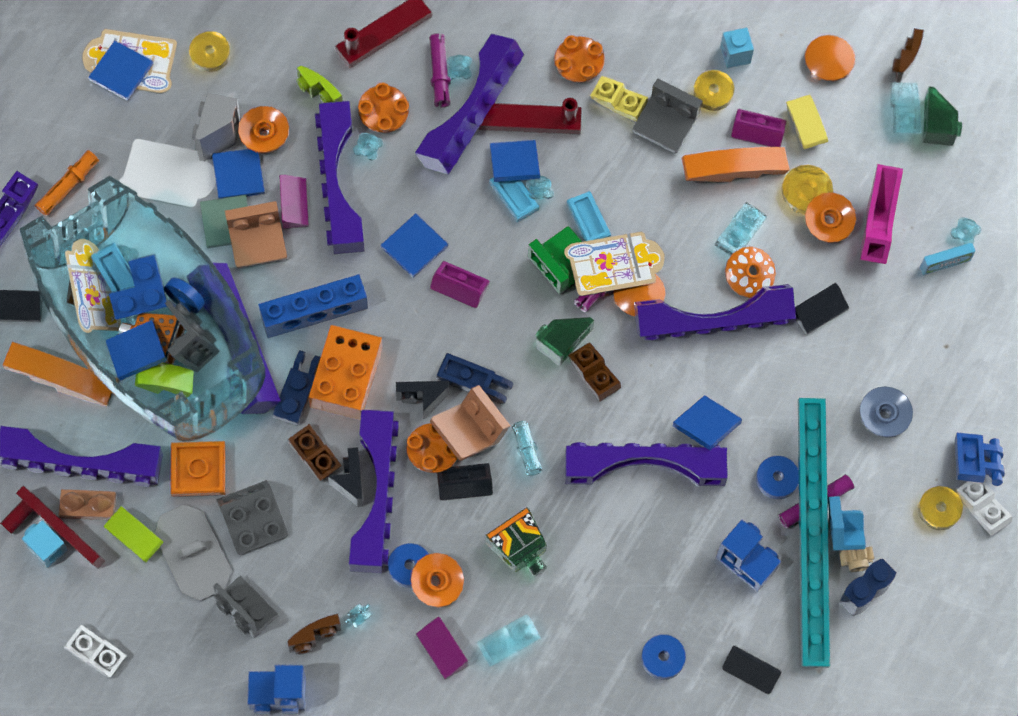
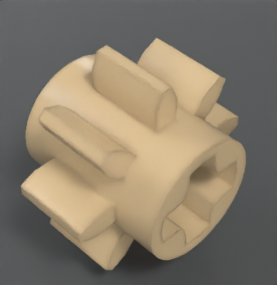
M872 546L865 549L842 550L839 554L841 565L849 566L850 572L865 571L869 567V563H872L873 559H875Z

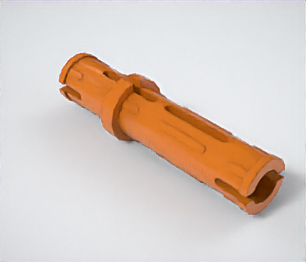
M87 150L73 166L70 165L64 176L35 204L37 210L47 217L79 182L82 183L85 180L88 172L100 162L97 156Z

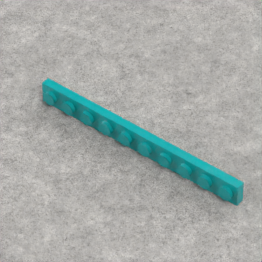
M799 398L797 402L801 667L829 668L826 398Z

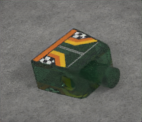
M528 507L485 535V544L514 572H518L526 566L532 575L536 577L547 569V566L540 558L546 552L547 544Z

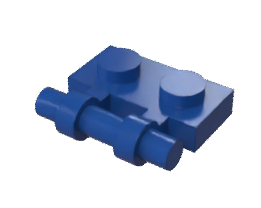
M957 432L955 436L957 480L984 483L986 475H989L994 486L1002 485L1005 469L1001 464L1003 448L1000 446V440L993 438L989 441V444L983 442V435ZM984 456L988 457L990 462H985Z

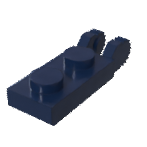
M299 350L295 358L293 368H290L280 394L281 401L276 405L272 415L274 419L296 426L299 425L308 402L321 358L317 355L313 357L308 373L300 371L306 357V352Z
M446 353L436 375V379L449 381L450 385L468 392L471 388L479 385L491 401L505 404L507 397L490 389L491 383L506 390H511L514 385L507 378L495 374V371Z

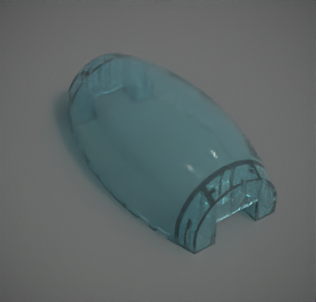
M108 176L87 189L89 205L51 227L42 215L21 227L20 235L30 271L41 298L58 329L76 355L94 376L121 402L146 421L179 441H194L210 435L238 416L259 393L265 380V366L257 341L251 333L248 320L244 317L239 307V302L228 283L194 240L170 217L167 219L158 212L154 204L151 202L146 203L138 197L136 191ZM79 239L89 240L99 250L115 242L127 263L131 259L156 253L164 286L172 277L179 278L191 285L203 297L205 305L196 315L203 322L200 325L203 330L207 329L216 338L217 341L214 344L220 352L199 372L196 373L194 371L193 390L189 397L186 398L182 392L174 394L163 390L156 394L136 387L135 375L120 381L105 341L118 335L119 331L92 330L90 333H86L81 329L78 324L75 306L67 303L70 277L65 252L72 251V245L75 241ZM168 307L145 312L150 314L173 315V313L170 311ZM139 314L121 318V324L124 322L135 325ZM175 359L173 365L190 369L189 367Z

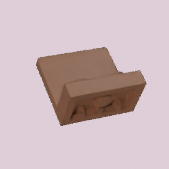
M276 201L225 211L236 268L287 259Z
M479 385L471 388L461 404L430 419L432 426L460 461L498 444L511 426Z

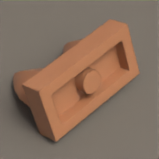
M61 489L59 517L66 519L109 520L115 513L116 493L112 491Z

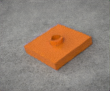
M225 441L171 443L172 497L226 495Z

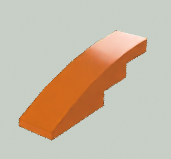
M785 147L735 148L684 155L682 157L686 181L732 182L735 178H759L762 174L785 175L790 170Z
M15 342L11 343L2 365L6 370L28 376L31 381L54 387L57 392L105 407L108 406L116 385V381L89 369Z

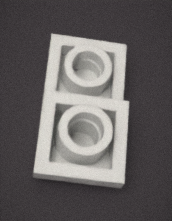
M968 481L956 489L957 494L968 510L991 536L1012 522V515L995 499V492L985 482Z
M83 625L79 626L64 646L66 650L108 678L113 675L126 657L119 649L105 639L102 640Z

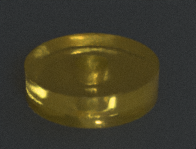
M212 31L197 35L189 47L193 65L204 72H215L222 69L229 62L231 55L227 39L223 35ZM207 50H214L212 54L206 53Z
M709 70L699 75L696 79L693 95L703 101L702 108L710 111L722 110L733 99L734 83L726 73L718 70ZM715 88L718 90V92L713 93L710 91V89Z
M936 486L927 490L918 505L921 520L928 527L935 530H947L953 527L960 519L963 511L962 501L958 494L944 486ZM936 505H942L945 511H938Z

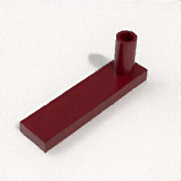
M407 0L359 31L352 27L346 29L344 40L335 45V50L346 65L352 68L431 18L432 12L423 0Z
M566 98L562 106L494 103L485 116L484 121L480 124L479 130L581 135L582 107H578V103L574 98Z
M23 485L16 492L22 500L0 523L7 531L13 534L35 511L93 566L99 569L104 564L105 560L28 488Z

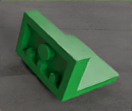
M569 226L543 244L538 239L528 244V258L559 295L575 284L570 259L564 254L565 248L570 244L582 242Z

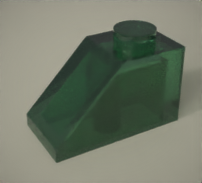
M929 86L924 97L923 143L953 146L956 137H960L962 132V122H958V111L935 87Z
M591 317L553 319L548 326L544 324L537 331L535 347L560 367L568 358V355L593 330L594 320Z

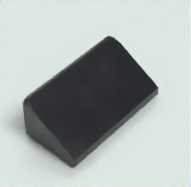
M838 284L830 285L795 307V320L806 335L849 310V306Z
M0 290V321L41 322L43 304L41 292Z
M489 463L455 466L437 473L439 498L442 501L490 496L493 494Z
M732 646L722 666L723 671L766 694L772 692L782 673L781 670L737 646Z

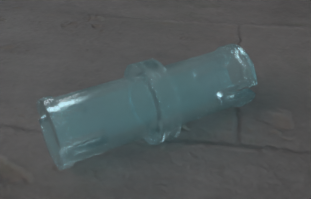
M519 421L511 426L518 444L516 450L518 455L522 457L526 475L534 476L543 471L536 452L538 449L537 443L532 439L528 422Z

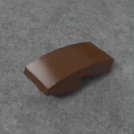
M914 28L911 38H906L905 48L901 49L899 58H894L892 73H896L895 83H901L911 70L921 46L924 30Z
M590 342L568 355L578 374L599 401L621 388L620 381L605 365V359Z
M310 424L287 440L319 481L342 466Z
M338 613L310 623L295 633L287 641L289 652H295L297 655L309 653L312 651L311 648L317 647L315 636L320 635V638H328L336 635L337 631H341Z

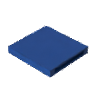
M114 40L88 78L91 82L128 101L154 63L151 59Z
M536 140L490 143L494 182L540 179Z
M250 149L212 154L218 199L240 195L248 197L265 194L259 153Z
M416 213L381 244V248L412 278L448 247V243Z
M152 320L105 340L120 381L167 361Z
M704 395L673 421V427L708 450H711L742 423V418Z

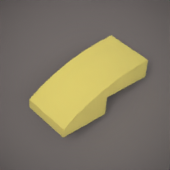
M601 76L590 95L591 99L635 122L649 101L648 97L625 89L624 83L605 76Z
M811 95L786 102L787 110L795 124L796 134L804 149L828 142L827 134Z

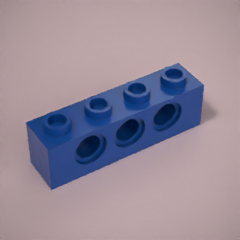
M360 274L259 303L258 306L267 338H272L368 309V302Z

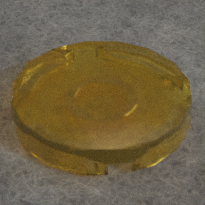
M800 165L791 169L785 176L781 188L782 198L794 212L805 215L807 206L813 198L822 193L833 192V184L828 174L821 168L813 165Z

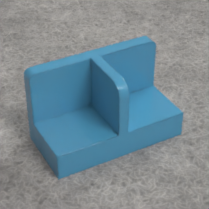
M840 496L829 497V523L833 550L865 549L863 512L860 510L842 511Z

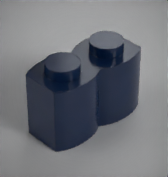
M884 559L873 562L866 569L863 576L854 579L847 586L840 599V603L852 616L862 613L868 608L873 598L879 597L886 592L897 572Z

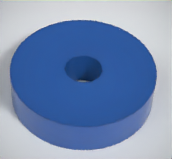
M172 277L164 286V290L169 298L177 305L179 303L183 304L189 312L193 311L197 314L205 305V301L199 292L179 278Z
M771 456L765 459L757 470V486L765 496L771 499H785L795 492L799 484L798 468L792 460L784 456ZM773 475H781L782 480L776 481L773 478Z
M413 543L403 544L394 549L388 560V570L392 580L399 586L412 588L410 581L412 569H407L405 564L412 562L416 565L417 561L428 555V552L420 545Z
M665 634L649 639L644 645L641 654V661L645 671L653 678L659 680H668L677 676L683 669L686 660L685 649L681 642L675 637ZM665 653L668 656V660L661 661L658 655Z

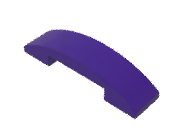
M18 171L14 173L2 190L4 195L0 199V246L22 218L39 186L38 183Z

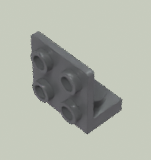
M657 78L652 87L651 98L636 121L632 131L673 153H677L699 117L703 101Z
M168 300L165 303L166 306L187 331L174 341L168 352L173 358L197 373L220 352L214 344L217 340L207 329L203 330L200 326L203 322L193 311L189 312L183 304L179 303L176 305Z
M267 480L216 499L238 555L288 536L276 499Z
M241 575L225 590L218 583L213 586L215 592L213 598L217 602L216 606L224 615L227 616L229 613L236 621L234 624L244 635L249 632L255 638L278 616V613Z

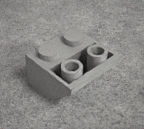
M207 93L205 102L201 101L199 105L198 116L201 117L199 125L195 124L192 132V140H195L194 150L198 152L200 161H206L212 158V154L220 153L234 145L241 120L238 99Z

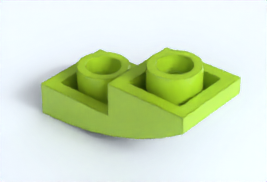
M304 66L297 67L298 78L296 82L303 92L307 91L312 98L319 94L323 103L343 101L341 93L323 76Z
M160 363L135 375V386L156 394L165 390L187 398L192 394L194 371L177 365Z
M122 506L103 526L145 563L164 543Z

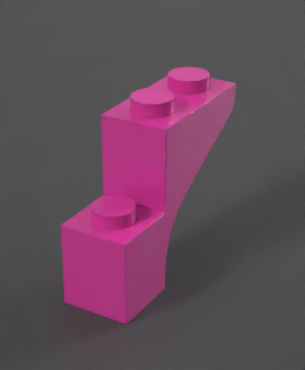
M877 164L867 206L866 226L861 243V260L881 264L887 263L892 243L893 222L903 168Z

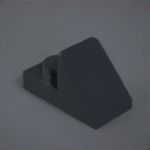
M449 381L396 382V401L412 404L416 403L417 400H423V419L449 395Z
M358 447L347 448L348 457H343L344 473L349 474L328 476L329 484L357 507H362Z

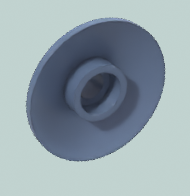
M887 386L877 387L864 396L860 405V417L864 426L871 433L880 437H895L902 434L909 427L913 418V408L908 397L900 390ZM887 412L889 418H882L880 413Z

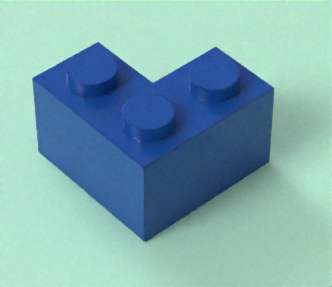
M156 253L129 260L128 263L134 286L109 293L116 320L167 307L165 303L168 299L164 290Z
M741 519L721 542L716 559L758 592L778 569L781 561L774 550L760 545L763 536L760 534L761 532L758 527L751 522L746 523Z
M275 665V672L249 671V710H254L255 714L260 715L270 714L271 710L282 711V714L295 715L299 711H305L306 676L303 665Z

